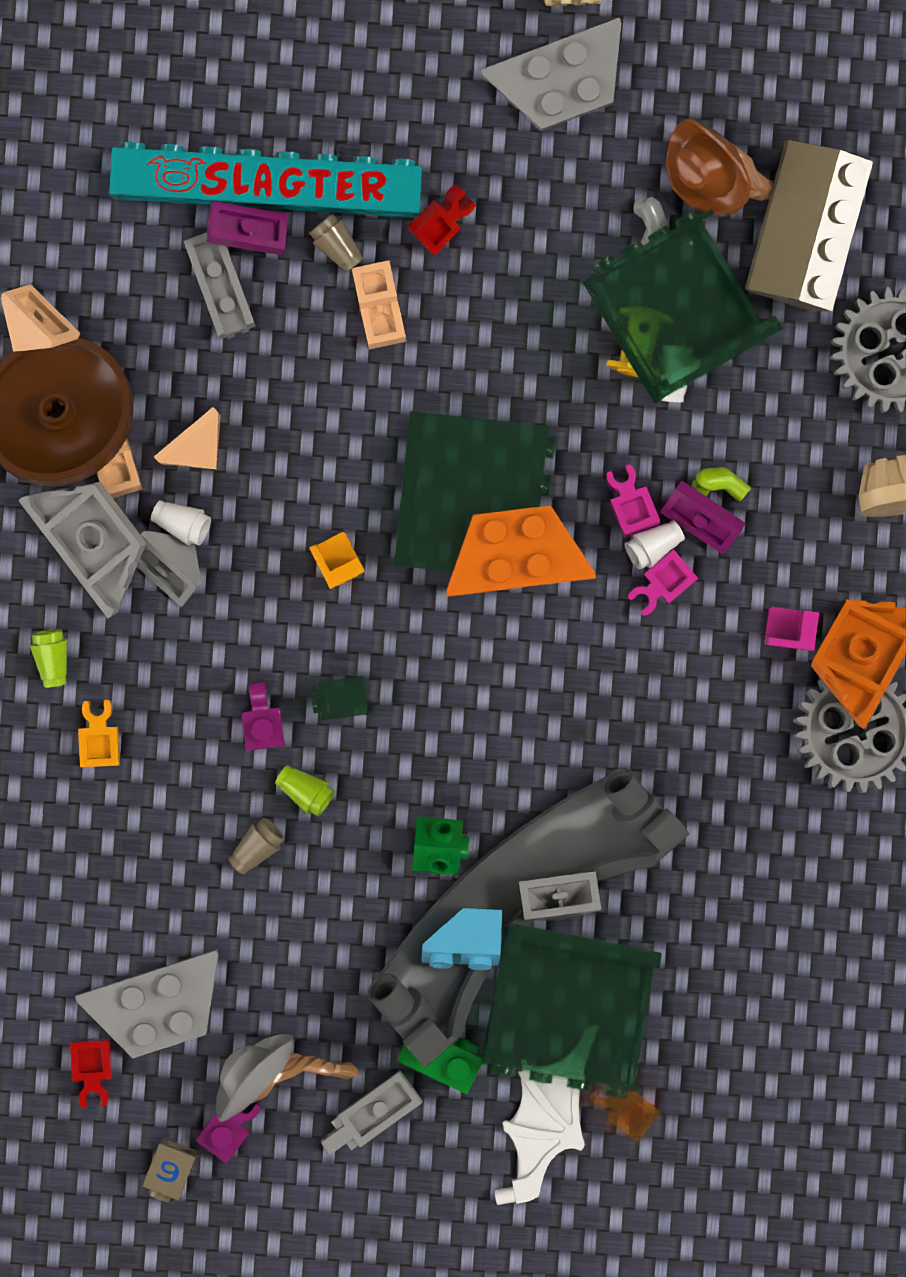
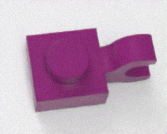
M265 682L250 683L249 692L252 710L241 712L246 751L285 746L280 707H268Z

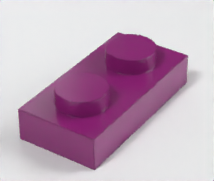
M212 201L209 206L206 242L282 255L285 251L288 214Z
M682 480L660 511L661 514L670 520H674L679 526L723 555L746 524Z

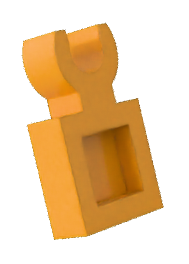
M104 700V712L100 716H96L91 712L90 701L83 702L82 713L85 719L89 721V728L78 729L80 767L120 765L118 726L107 727V720L113 712L110 700Z

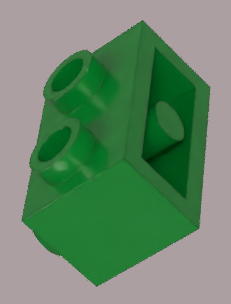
M460 1037L426 1068L404 1043L397 1055V1061L467 1095L484 1061L483 1053L478 1051L479 1045Z

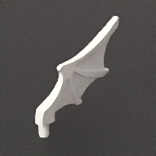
M597 1024L586 1027L579 1042L572 1051L552 1064L533 1066L528 1065L525 1059H521L518 1071L522 1084L521 1103L515 1116L510 1121L504 1120L502 1122L504 1131L509 1134L516 1147L519 1170L517 1178L512 1179L513 1187L494 1190L497 1205L512 1202L519 1204L539 1197L544 1174L550 1161L565 1149L574 1148L581 1151L584 1148L585 1143L579 1117V1095L587 1057L599 1027Z

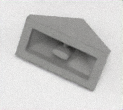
M144 531L140 535L145 540L146 546L137 567L182 607L202 583L195 544L187 545L172 534Z
M596 871L519 882L524 921L564 920L601 911Z

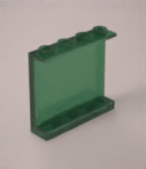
M712 209L699 216L695 210L686 214L675 222L677 228L670 230L668 225L660 228L647 237L650 242L644 246L640 240L632 243L620 251L622 257L616 261L612 255L604 258L592 266L595 273L582 282L654 404L783 329L776 316L763 323L761 322L708 233L703 222L715 214Z
M410 411L394 566L453 572L473 515L540 507L541 496L549 497L551 474L544 473L545 458L553 459L555 436L548 435L549 426Z
M513 923L505 926L481 1064L492 1066L491 1073L501 1076L514 1077L515 1071L530 1073L529 1081L552 1084V1079L556 1078L567 1080V1088L581 1091H589L590 1085L604 1087V1095L627 1098L628 1092H639L641 1086L635 1085L651 983L654 969L660 968L662 953Z

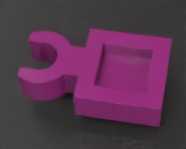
M257 1102L252 1110L242 1111L223 1122L217 1119L215 1113L196 1141L227 1164L250 1133V1130L242 1125L243 1122L254 1119L260 1111L261 1104Z

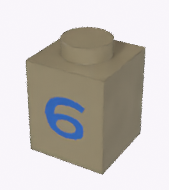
M163 1137L142 1187L150 1189L148 1194L158 1200L170 1202L172 1198L178 1201L198 1151Z

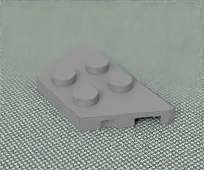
M616 18L481 69L482 78L490 82L505 96V99L512 106L519 109L540 131L613 105L621 20Z
M98 481L29 494L18 500L105 616L110 618L117 614L146 542L102 483Z
M217 949L77 994L75 998L77 1003L133 1059L207 1034L219 953Z

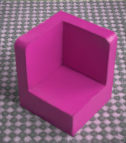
M769 608L764 645L814 651L819 612Z

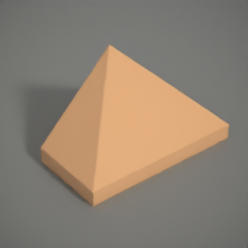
M31 284L3 292L1 301L13 352L52 348L79 338L80 332Z
M212 407L156 454L154 458L162 465L216 469L221 415Z

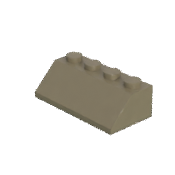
M785 140L745 290L810 312L833 310L872 168V161L838 149Z

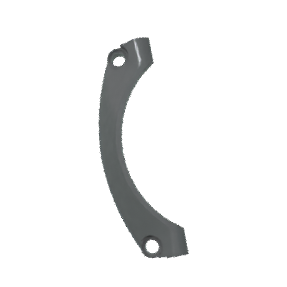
M620 768L613 771L608 776L563 799L523 825L468 869L439 898L408 934L377 979L370 985L367 994L368 999L404 1039L403 1043L426 1068L463 1034L473 1001L491 969L473 970L467 964H453L451 968L447 969L430 967L429 963L421 962L422 945L463 908L502 910V955L514 940L534 922L524 921L519 889L520 881L596 871L597 882L618 874L653 867L690 835L689 832L667 808L665 810L662 809L656 799L645 790L630 769Z

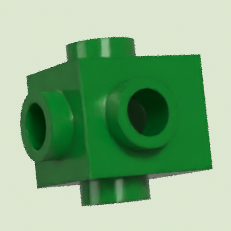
M417 816L412 871L458 875L460 859L467 860L469 850V837L462 836L463 820Z

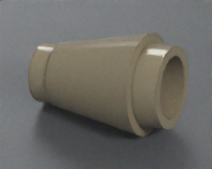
M333 213L309 232L314 239L312 243L339 267H342L345 272H348L363 259L342 218L338 220Z
M262 818L258 823H252L228 860L239 873L245 875L249 870L281 849L280 844L285 840V837L271 821Z

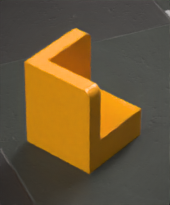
M344 532L318 545L315 544L309 547L331 590L365 573Z

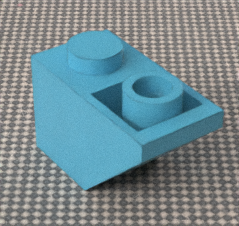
M463 908L423 943L421 962L429 963L430 967L438 969L451 968L453 964H467L473 970H489L492 966H499L502 910Z

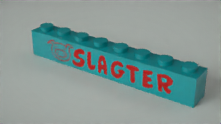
M122 142V148L112 147L109 194L113 199L197 205H211L212 201L261 209L417 218L420 215L422 166H415V161L410 159H392V165L376 164V158L367 156L353 157V162L338 161V156L331 154H315V160L299 159V153L287 151L276 152V157H262L261 151L253 149H239L238 155L222 154V149L217 147H199L198 153L184 152L183 146L174 144H162L160 150L145 149V144Z

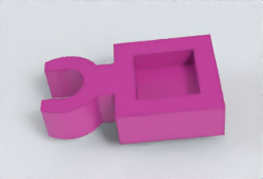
M630 464L625 466V472L628 476L626 482H617L611 471L607 472L606 476L607 486L619 496L610 499V505L623 538L660 525L659 516L647 487L645 486L637 490L634 487L636 472Z
M673 549L643 574L650 584L646 587L634 588L630 591L627 598L631 601L638 594L646 595L648 605L640 612L645 616L655 609L657 599L660 596L669 604L692 585L698 577Z

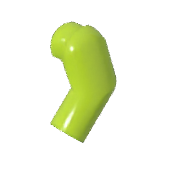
M726 467L702 469L692 481V488L704 496H707L710 491L723 489L738 502L751 489L748 484Z

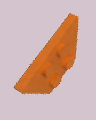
M551 505L473 515L446 594L447 597L595 579L596 575Z
M846 600L812 661L811 667L856 723L863 729H866L906 656V607H896L895 602L880 601L872 604L864 600Z

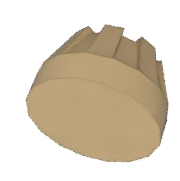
M906 455L896 456L893 460H888L887 458L878 459L876 463L864 465L859 491L862 516L886 517L906 514Z

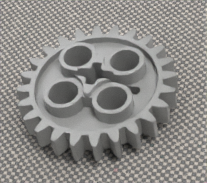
M887 287L883 291L882 299H879L874 291L868 294L869 305L860 298L857 299L854 304L858 313L848 309L844 311L843 315L849 323L836 324L835 329L842 333L843 336L831 340L832 345L840 347V352L830 356V360L841 361L842 366L834 372V375L846 374L848 379L841 387L842 389L851 386L856 388L852 397L854 401L865 395L867 396L866 408H871L876 401H879L881 413L887 412L891 403L894 404L896 412L901 413L904 410L906 401V349L897 354L898 360H896L894 355H889L868 365H863L861 362L863 358L887 349L890 346L889 341H891L893 346L906 342V335L900 334L895 326L898 316H906V288L900 289L897 297L893 298L890 287ZM862 330H871L876 334L878 343L875 349H866L861 345L859 336ZM882 365L890 370L892 378L889 385H880L875 381L873 372L876 366Z
M818 680L821 692L814 689L807 690L806 694L812 702L799 703L798 707L806 715L805 717L794 719V723L803 726V731L794 734L793 738L804 740L805 743L804 746L797 750V754L808 753L810 756L804 767L808 768L816 765L819 768L815 775L816 780L826 775L830 776L828 781L829 788H834L839 781H842L844 793L850 792L854 783H856L860 794L867 791L868 782L874 790L881 789V777L888 783L896 781L892 770L894 769L901 773L906 771V766L901 761L902 758L906 759V708L902 705L906 701V694L900 696L894 694L898 683L893 682L889 685L870 720L873 721L886 717L888 719L887 724L859 734V737L852 736L827 745L825 743L827 737L851 729L854 725H859L823 680ZM827 709L836 711L840 717V724L835 730L830 729L824 723L823 716ZM876 732L883 733L889 740V747L885 753L879 752L873 745V737ZM841 745L848 746L853 752V762L849 766L843 765L838 760L837 751Z

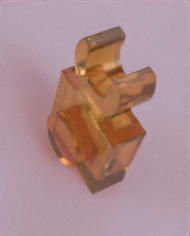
M604 1076L602 1082L610 1087V1094L605 1098H601L596 1093L591 1092V1100L597 1106L612 1108L607 1119L638 1143L660 1115L661 1110L631 1087L622 1095L619 1093L616 1082L612 1078Z

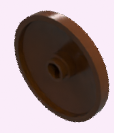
M78 338L77 340L52 348L15 351L0 362V465L7 472L31 484L62 486L92 476L115 457L130 431L133 419V395L126 375L116 360L106 350L91 341Z

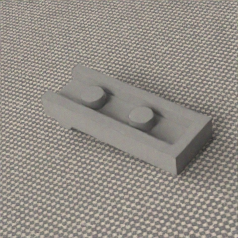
M207 233L185 240L184 244L219 339L226 337L230 339L235 337L236 333L242 332L243 334L249 332V329L256 327L227 246L207 243Z

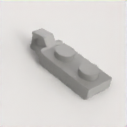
M398 1070L341 1111L338 1117L331 1121L335 1129L322 1138L320 1143L329 1155L347 1144L350 1150L357 1146L362 1147L419 1106L423 1100L403 1072Z

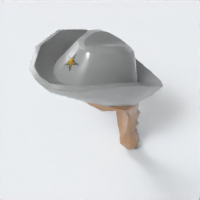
M279 1034L265 1038L253 1046L247 1045L239 1048L225 1061L220 1075L221 1084L216 1097V1116L220 1122L229 1120L242 1112L251 1103L266 1097L277 1083L293 1078L301 1072L350 1079L358 1076L359 1070L351 1062L339 1063L335 1061L332 1063L314 1056H302L298 1053H291L293 1035Z

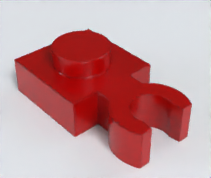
M456 184L448 189L444 202L441 205L433 200L407 227L426 250L434 256L461 229L456 221L460 217L469 215L476 207V204L466 196L459 203V200L466 192Z
M110 1038L71 1041L72 1081H84V1088L79 1094L80 1107L86 1108L88 1106L87 1095L90 1092H96L100 1095L101 1107L107 1106L109 1092L102 1084V1079H111L113 1077Z

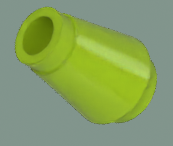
M62 629L45 630L31 634L33 643H30L29 646L44 687H57L67 684V638H63Z
M289 765L283 768L275 781V784L307 815L313 813L317 817L320 816L329 805L335 793L333 789L328 787L329 782L298 769H293Z

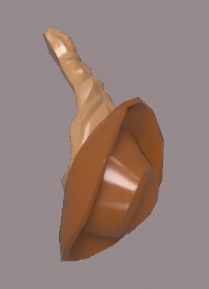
M692 118L680 121L674 129L669 140L666 168L672 189L688 206L710 215L735 214L748 202L749 198L759 201L769 200L774 181L768 180L756 170L752 158L715 129Z

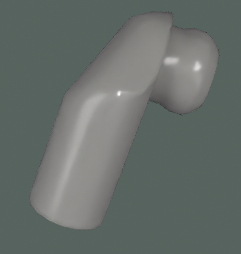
M643 196L635 201L633 208L634 213L643 219L646 226L638 249L648 254L656 255L666 232L668 222L660 202L654 197L647 198Z

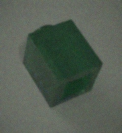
M364 676L317 682L318 690H311L313 713H321L322 721L369 714Z

